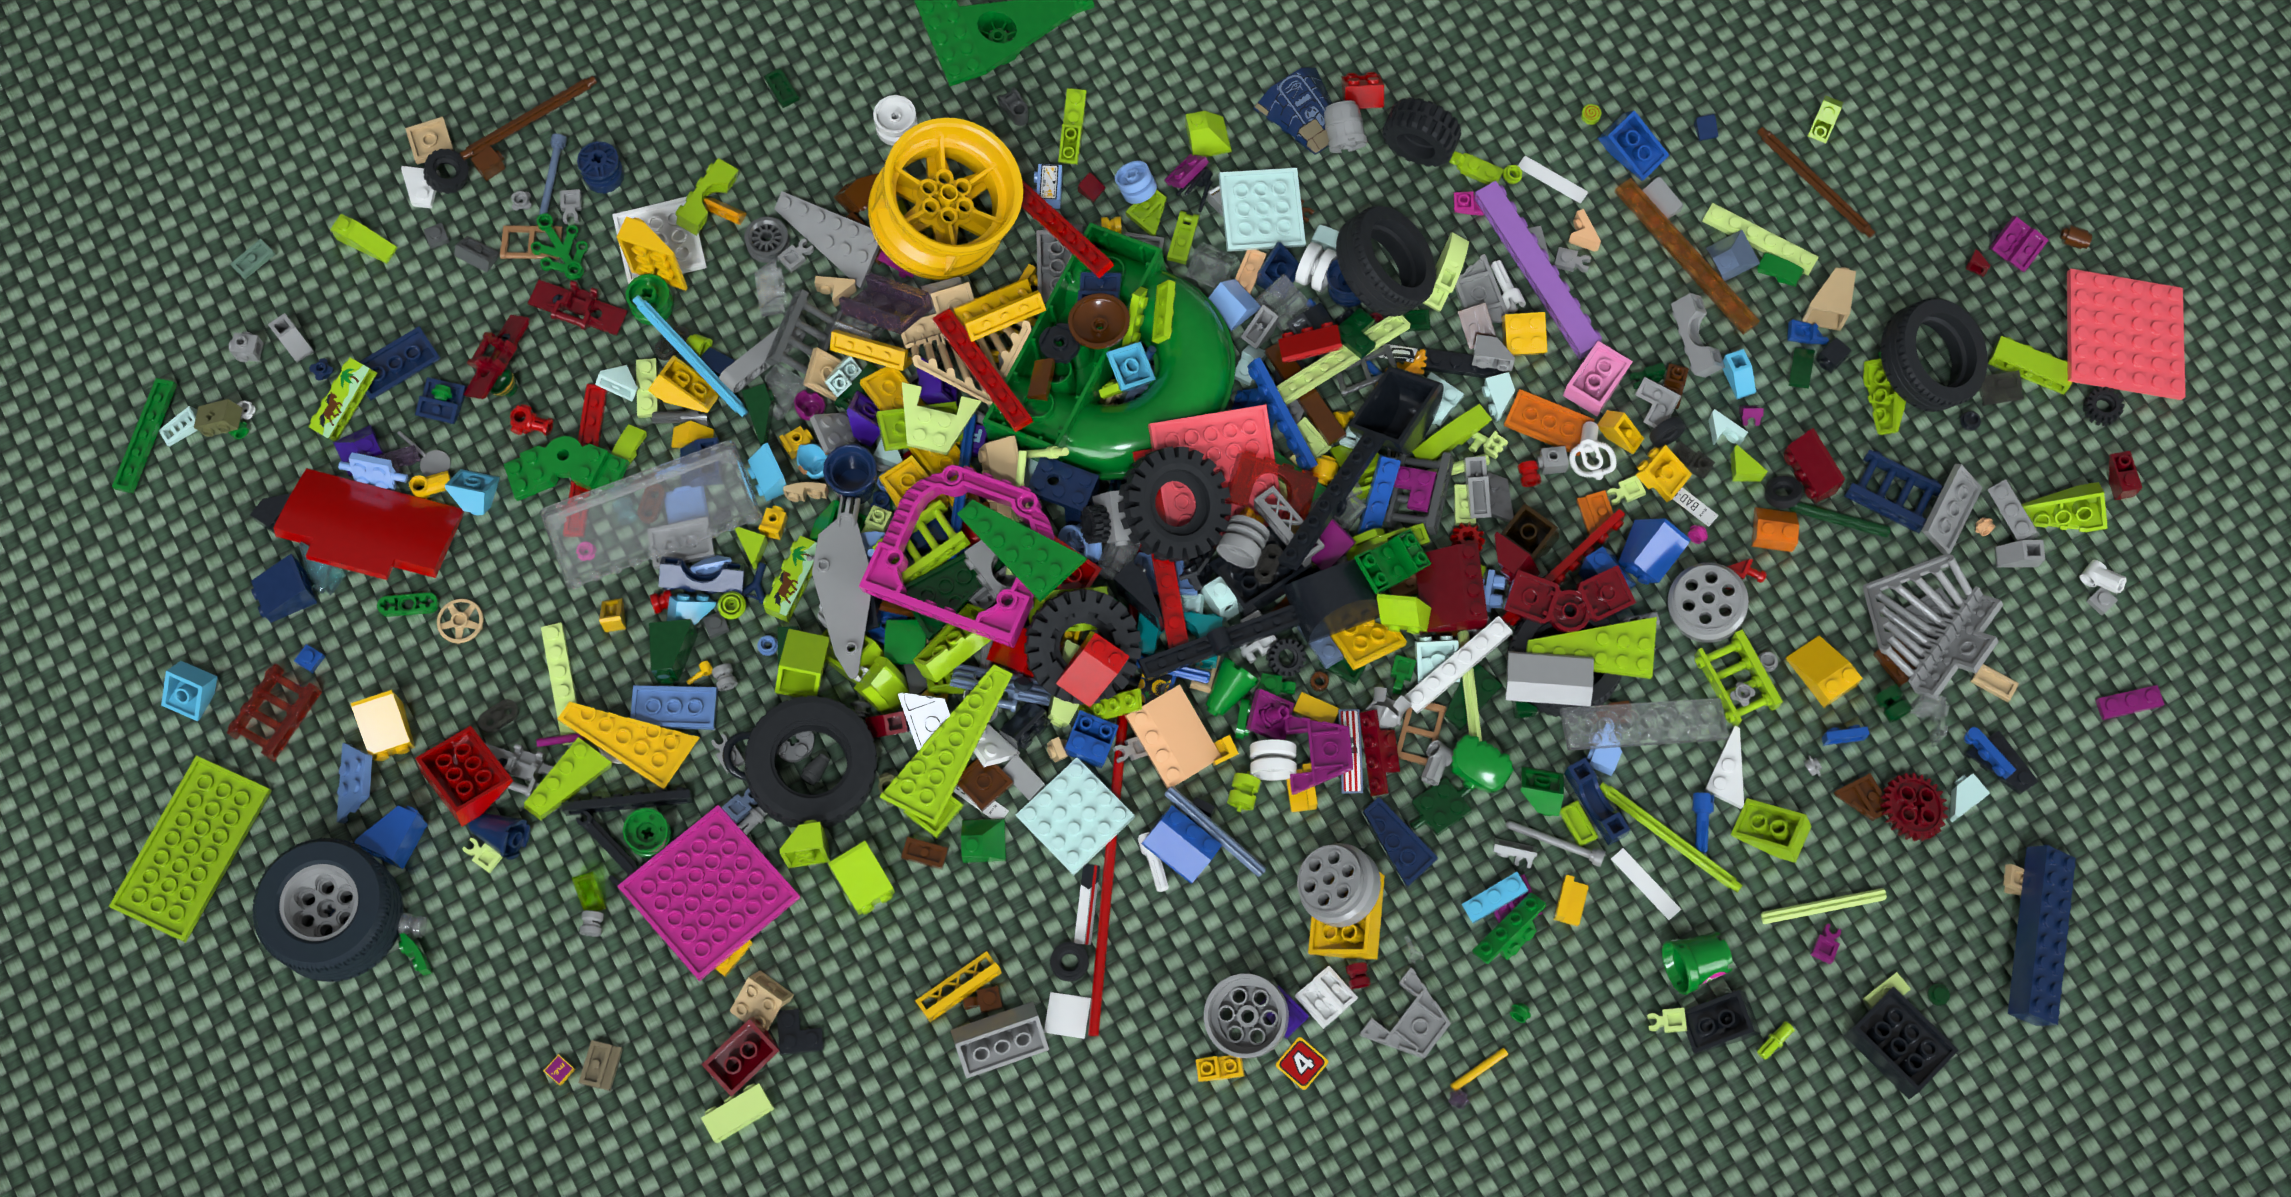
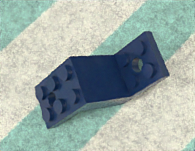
M1040 457L1027 487L1037 498L1064 507L1066 526L1080 524L1083 508L1094 506L1092 497L1100 495L1099 475L1055 459H1048L1047 457ZM1050 477H1056L1059 482L1056 485H1050L1047 480Z

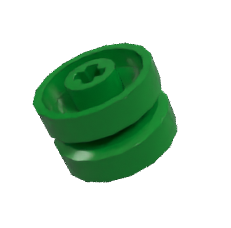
M643 274L634 278L629 283L626 290V301L637 321L642 324L652 325L633 302V299L638 295L643 300H646L665 321L672 314L674 301L665 280L657 275Z

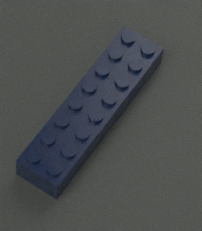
M2049 845L2026 848L2008 1006L2009 1015L2035 1026L2058 1025L2076 866L2075 857Z

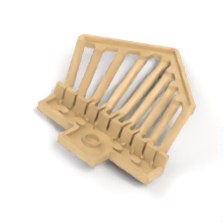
M969 282L931 293L930 296L936 313L898 325L904 347L906 349L911 347L914 366L991 405L993 402L983 388L980 386L982 390L980 391L974 387L968 368L952 348L964 382L955 377V371L946 348L944 336L932 319L948 308L955 315L953 308L974 300ZM1022 320L1016 323L1022 327L1019 334L1010 326L1002 329L1013 343L1009 353L997 332L989 334L1004 362L1000 370L996 366L984 337L976 340L980 350L1003 380L1007 377L1032 330L1029 321ZM933 340L936 341L946 372L937 367L932 347ZM920 344L924 345L928 363L921 360Z

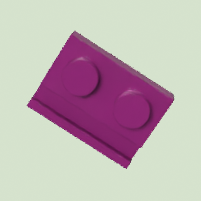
M1189 154L1164 181L1168 186L1184 188L1209 161L1205 156H1192V154Z

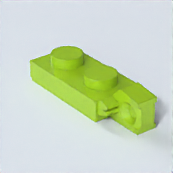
M1454 151L1449 163L1457 166L1461 174L1486 185L1494 181L1499 183L1503 175L1504 169L1471 154H1461Z

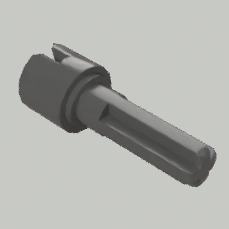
M689 409V411L653 412L652 423L667 424L693 421L709 426L707 419L710 417L709 412L705 413Z

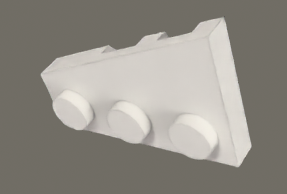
M989 724L974 751L983 767L1009 761L1016 754L1020 755V752Z

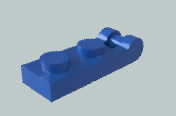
M1972 727L1964 735V741L1967 744H1973L1978 749L1980 757L1985 761H1989L1998 776L2007 779L2016 771L2013 765L1980 729Z

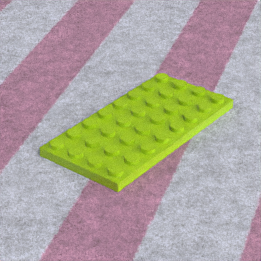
M196 755L108 907L186 943L272 790Z

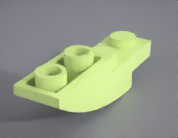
M1453 232L1450 234L1435 266L1437 270L1433 292L1423 304L1437 312L1442 310L1449 293L1453 292L1461 273L1469 241Z

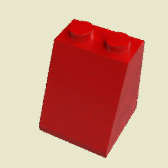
M1022 629L1014 648L993 641L986 658L987 660L1006 669L1024 674V676L1034 677L1032 671H1029L1026 662L1028 660L1027 654L1024 653V643L1027 642V636H1025L1027 629Z

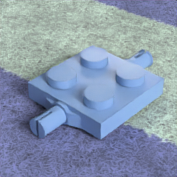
M352 452L349 457L350 463L340 461L338 466L339 470L350 471L353 474L354 481L395 491L397 488L396 481L404 483L408 481V474L397 473L392 467L391 460Z

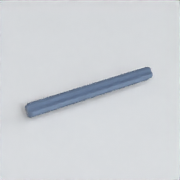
M1171 786L1167 789L1164 795L1210 836L1221 843L1226 850L1258 877L1265 872L1266 867L1175 787Z

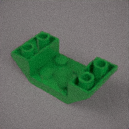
M1411 529L1395 536L1390 541L1373 550L1369 549L1354 557L1375 594H1379L1401 583L1431 565Z

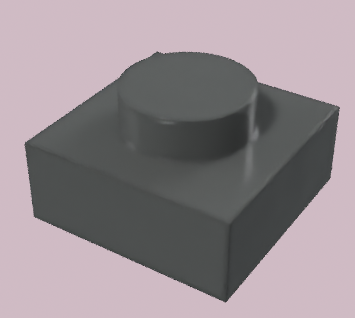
M442 223L423 229L431 249L450 242Z
M719 612L702 618L710 639L730 632L725 618Z

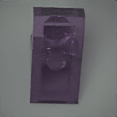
M414 445L374 456L391 460L394 470L403 474L401 466H410L415 464V462L421 461L420 454Z

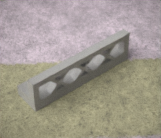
M1274 486L1254 499V509L1287 546L1295 535L1291 531V526H1301L1304 522L1303 519ZM1274 494L1278 499L1277 505L1268 504L1264 499ZM1279 510L1288 511L1290 513V520L1280 519L1278 516ZM1320 539L1316 542L1317 546L1309 552L1302 565L1304 567L1311 563L1312 556L1325 548Z

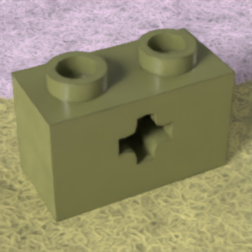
M229 399L198 406L194 428L207 437L238 430L243 408Z

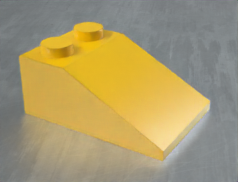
M674 355L648 389L649 392L663 402L705 413L709 412L719 397L716 391L697 371Z
M911 455L880 475L879 479L896 507H898L906 491L916 484L917 481L927 478L929 475ZM941 494L930 501L924 510L927 509L929 504L941 500L948 509L949 500L944 494Z
M1817 636L1785 658L1823 708L1855 688L1863 679L1853 665L1820 636Z

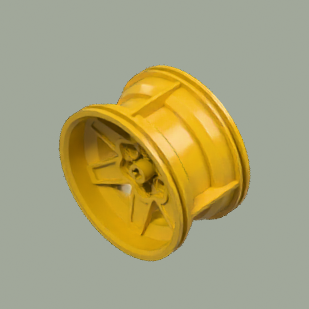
M936 118L919 123L906 131L896 141L886 159L884 167L879 172L871 188L868 199V218L874 238L888 258L900 268L916 276L932 280H948L969 275L982 267L991 258L1001 239L1015 223L1023 200L1021 173L1015 158L1006 145L992 132L978 124L957 118ZM926 158L927 179H917L904 171L911 163ZM946 158L963 164L975 174L954 180ZM939 178L944 179L946 184L940 182ZM957 187L962 188L965 193L959 192ZM923 188H928L931 193H926ZM987 189L992 203V216L977 210L972 202L973 199ZM896 195L915 204L904 216L899 210ZM959 206L964 207L967 212L961 211ZM925 207H930L933 212H928ZM943 216L949 217L951 221H946ZM931 227L933 230L934 240L926 237L920 232ZM958 227L979 236V238L957 245Z

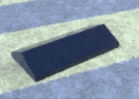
M420 326L359 361L361 364L377 372V375L366 391L370 401L440 360L439 355Z

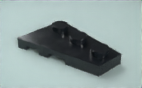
M1997 731L1988 739L2016 769L2007 779L1998 776L1994 772L1993 766L1988 760L1985 761L1980 757L1976 747H1973L1964 754L1969 759L1972 758L1979 763L1980 767L1984 770H1989L1996 775L1998 780L2019 795L2039 782L2000 731Z

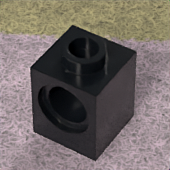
M1836 337L1820 353L1816 361L1822 369L1832 374L1848 358L1852 350Z

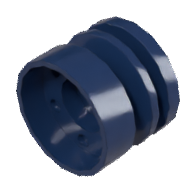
M596 141L587 144L581 149L578 154L577 163L588 188L596 193L604 194L617 189L623 182L625 173L615 148L606 142Z
M1337 259L1334 260L1327 271L1329 297L1341 307L1350 308L1358 306L1362 302L1348 287Z

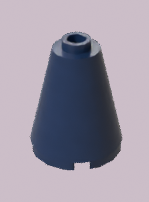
M483 813L468 823L469 830L507 860H513L521 854L518 851L521 847H526L530 837V825L526 824L527 821L521 818Z

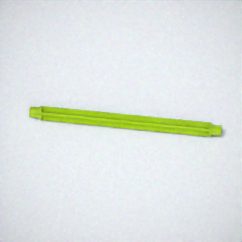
M1604 782L1599 786L1606 798L1727 888H1731L1737 893L1743 885L1736 880L1737 878L1614 787L1608 786Z

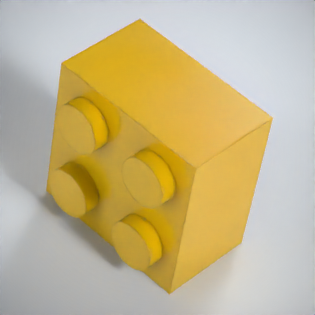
M1545 312L1505 314L1501 317L1503 345L1513 356L1547 353Z

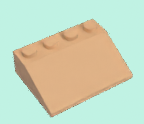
M1180 684L1143 705L1142 710L1125 716L1167 789L1212 764L1213 761L1222 758Z

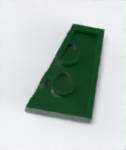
M1477 663L1473 669L1478 711H1480L1503 685ZM1463 678L1444 716L1459 731L1468 723Z

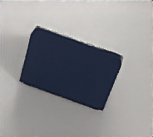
M1715 114L1696 118L1694 127L1699 141L1718 137Z

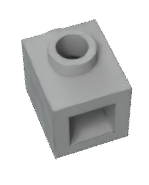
M1565 446L1543 448L1539 456L1536 457L1542 475L1564 473L1567 471L1569 463Z

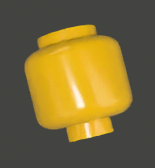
M1321 455L1320 458L1315 459L1318 465L1311 470L1310 476L1326 487L1337 474L1339 465L1336 463L1335 458Z

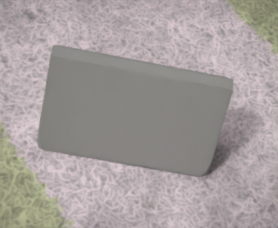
M1660 176L1642 190V194L1665 221L1681 212L1682 202Z
M1017 754L1002 769L1013 781V785L1029 801L1045 788L1044 782Z

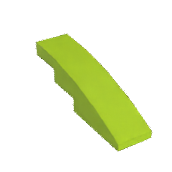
M1478 404L1429 437L1414 449L1412 453L1417 459L1435 461L1442 456L1443 452L1449 453L1457 445H1463L1493 419Z

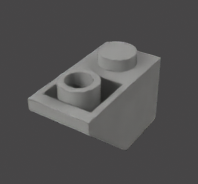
M285 313L268 324L297 363L314 352Z
M1477 334L1472 365L1480 368L1512 371L1515 357L1497 337Z
M2021 540L1995 547L1997 568L2039 567L2045 561L2043 540Z

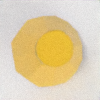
M1352 410L1347 413L1340 411L1333 413L1343 429L1355 416Z

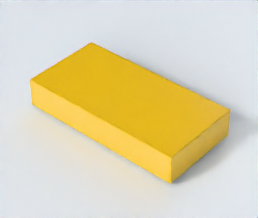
M1301 692L1293 712L1305 718H1310L1313 721L1334 723L1340 708Z

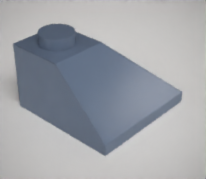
M1743 230L1706 248L1723 282L1760 264Z

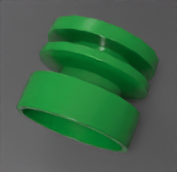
M642 808L635 810L627 817L623 826L624 840L633 852L642 858H653L669 845L672 840L670 825L663 815L654 809ZM651 831L654 836L648 837L647 840V838L645 837V833L649 834Z

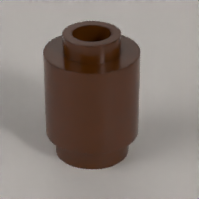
M2068 225L2067 228L2064 227L2062 229L2060 239H2062V244L2078 249H2087L2091 243L2092 234L2088 230Z

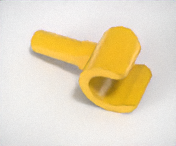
M708 661L701 662L699 664L701 671L686 681L687 684L691 685L702 676L711 675V663Z

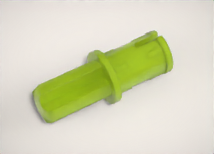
M1784 1021L1773 1034L1770 1033L1768 1035L1769 1038L1757 1050L1758 1055L1764 1060L1768 1059L1794 1033L1795 1029L1793 1026Z

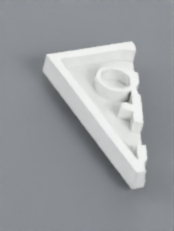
M1734 726L1704 791L1711 795L1714 794L1715 797L1742 809L1744 806L1740 728Z

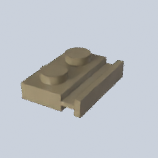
M591 1040L578 1083L611 1091L623 1048Z

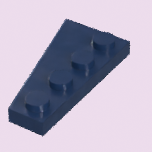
M1380 797L1363 811L1407 888L1438 860V857Z

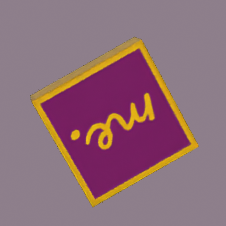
M558 1054L544 1069V1072L561 1086L576 1069Z

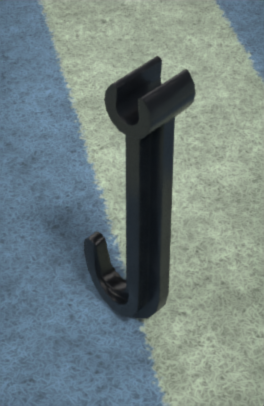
M583 811L587 816V821L585 822L576 817L577 823L584 827L626 871L628 877L638 870L637 864L595 821L592 814ZM613 875L609 876V880L616 886L623 882Z

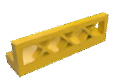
M836 329L831 332V351L901 371L913 363L912 357H908L907 349Z
M986 951L916 999L915 1002L928 1021L932 1022L1002 973L1001 969ZM987 959L991 966L982 972H978V964ZM964 973L973 974L972 979L964 984H959L961 975ZM945 986H955V990L946 997L941 996L942 989ZM928 998L937 999V1003L928 1009L922 1004Z

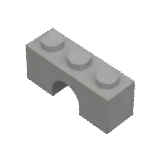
M2006 479L1988 489L2017 541L2032 540L2040 536V533Z

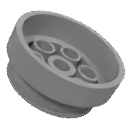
M1709 562L1692 565L1683 570L1670 587L1668 595L1670 618L1679 632L1691 640L1702 643H1714L1725 640L1737 632L1747 615L1749 600L1746 586L1733 570L1724 565ZM1708 575H1714L1717 581L1715 583H1708L1705 578ZM1693 582L1697 585V589L1689 591L1686 585ZM1729 587L1733 589L1734 594L1726 596L1722 590ZM1705 595H1711L1714 601L1707 604L1702 598ZM1689 602L1695 608L1692 611H1686L1683 609V605ZM1721 608H1728L1731 614L1729 616H1722L1719 610ZM1703 615H1708L1711 618V622L1703 624L1699 618Z
M1344 843L1323 846L1313 851L1302 863L1297 878L1298 892L1306 911L1315 919L1332 927H1347L1365 918L1375 906L1381 886L1379 870L1373 859L1355 846ZM1340 856L1339 861L1335 864L1336 859ZM1354 869L1353 874L1349 877L1350 872ZM1335 877L1334 882L1330 884L1331 879ZM1349 890L1348 895L1344 898L1345 892ZM1329 898L1328 904L1325 905L1326 900Z
M1237 974L1222 980L1209 994L1204 1008V1024L1212 1042L1224 1053L1238 1058H1256L1272 1051L1283 1039L1289 1022L1288 1006L1282 992L1271 981L1253 974ZM1239 990H1242L1245 993V999L1239 1003L1236 1001L1235 995ZM1261 992L1267 996L1266 1002L1262 1005L1257 1002V995ZM1230 1008L1233 1016L1230 1020L1226 1021L1223 1018V1011ZM1248 1010L1254 1013V1019L1250 1023H1247L1244 1019V1014ZM1270 1012L1274 1013L1276 1017L1272 1025L1267 1024L1265 1020L1266 1015ZM1235 1028L1240 1029L1242 1033L1241 1038L1237 1041L1232 1038V1031ZM1257 1030H1260L1263 1034V1039L1259 1043H1256L1253 1039V1034Z

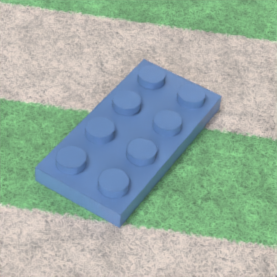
M633 685L630 718L666 729L715 730L718 689L717 687Z

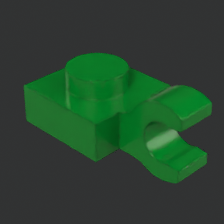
M1396 655L1390 675L1396 678L1392 693L1401 695L1404 680L1411 682L1416 660Z
M1262 673L1259 689H1263L1280 697V692L1295 695L1296 683L1282 682V676Z

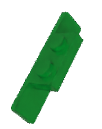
M1529 893L1472 950L1473 954L1486 964H1489L1499 953L1506 960L1516 955L1520 948L1527 941L1531 940L1537 932L1532 920L1546 907V903L1535 894Z

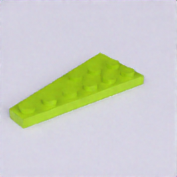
M1657 617L1528 640L1526 652L1594 657V672L1651 679L1653 677Z

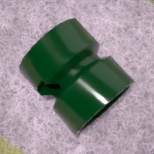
M1897 684L1886 688L1874 697L1878 706L1885 709L1883 714L1889 723L1897 721L1913 710L1908 700L1902 698L1903 692Z

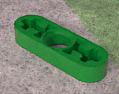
M433 593L384 596L377 602V609L385 617L434 613L439 608V600ZM419 599L421 603H428V599H431L433 603H430V607H427L425 604H419L417 600ZM412 600L414 602L413 607L408 610L403 609L404 602ZM389 602V603L391 604V606H390V607L388 608V610L386 611V610L384 609V607H385V606L387 605V603Z

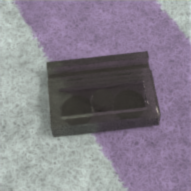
M2019 370L1985 376L1980 388V396L1983 401L1982 406L2024 399Z

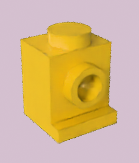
M801 426L784 436L783 434L779 436L781 444L791 459L797 457L799 445L811 444L813 439L808 429L803 430Z
M772 506V509L766 507L761 525H759L760 534L781 540L788 520V516L783 508L779 506Z

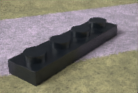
M1427 349L1426 351L1427 360H1425L1426 367H1424L1426 371L1488 378L1505 373V371L1494 368L1473 366V355L1432 349Z

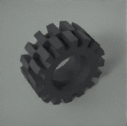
M2106 386L2103 389L2102 387L2094 389L2083 403V406H2085L2083 412H2087L2085 417L2088 418L2090 416L2091 419L2089 421L2092 423L2095 420V425L2098 426L2101 423L2102 426L2111 425L2123 413L2124 410L2122 409L2125 407V404H2121L2124 401L2123 397L2118 398L2121 395L2119 392L2113 393L2115 391L2113 388L2108 391ZM2103 400L2107 402L2111 407L2110 412L2101 411L2097 407V401Z
M1103 505L1084 507L1081 511L1080 519L1082 521L1080 526H1082L1081 533H1083L1082 537L1085 539V542L1093 544L1108 541V536L1111 534L1109 532L1111 530V526H1109L1111 519L1108 518L1110 515L1107 512V508H1104Z
M1282 638L1281 640L1274 641L1275 643L1269 646L1271 648L1267 650L1268 657H1266V660L1269 662L1267 665L1272 669L1271 671L1281 676H1294L1295 673H1299L1300 669L1305 666L1303 662H1306V658H1304L1306 652L1302 649L1304 647L1298 644V641ZM1288 649L1293 653V661L1285 666L1280 663L1279 654L1281 651Z

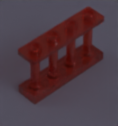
M276 663L266 671L265 678L254 688L251 698L242 705L240 714L229 724L227 734L235 740L242 735L263 747L261 753L273 762H275L322 693L317 686L310 682L306 687H302L282 676L284 670ZM277 682L299 694L295 704L291 705L270 693ZM264 700L287 712L282 722H278L258 711ZM252 717L275 730L270 739L266 740L245 728Z

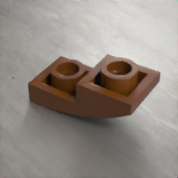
M1669 363L1663 387L1682 397L1689 368ZM1680 398L1678 404L1676 405L1675 409H1678V408H1679L1680 402H1681V398Z

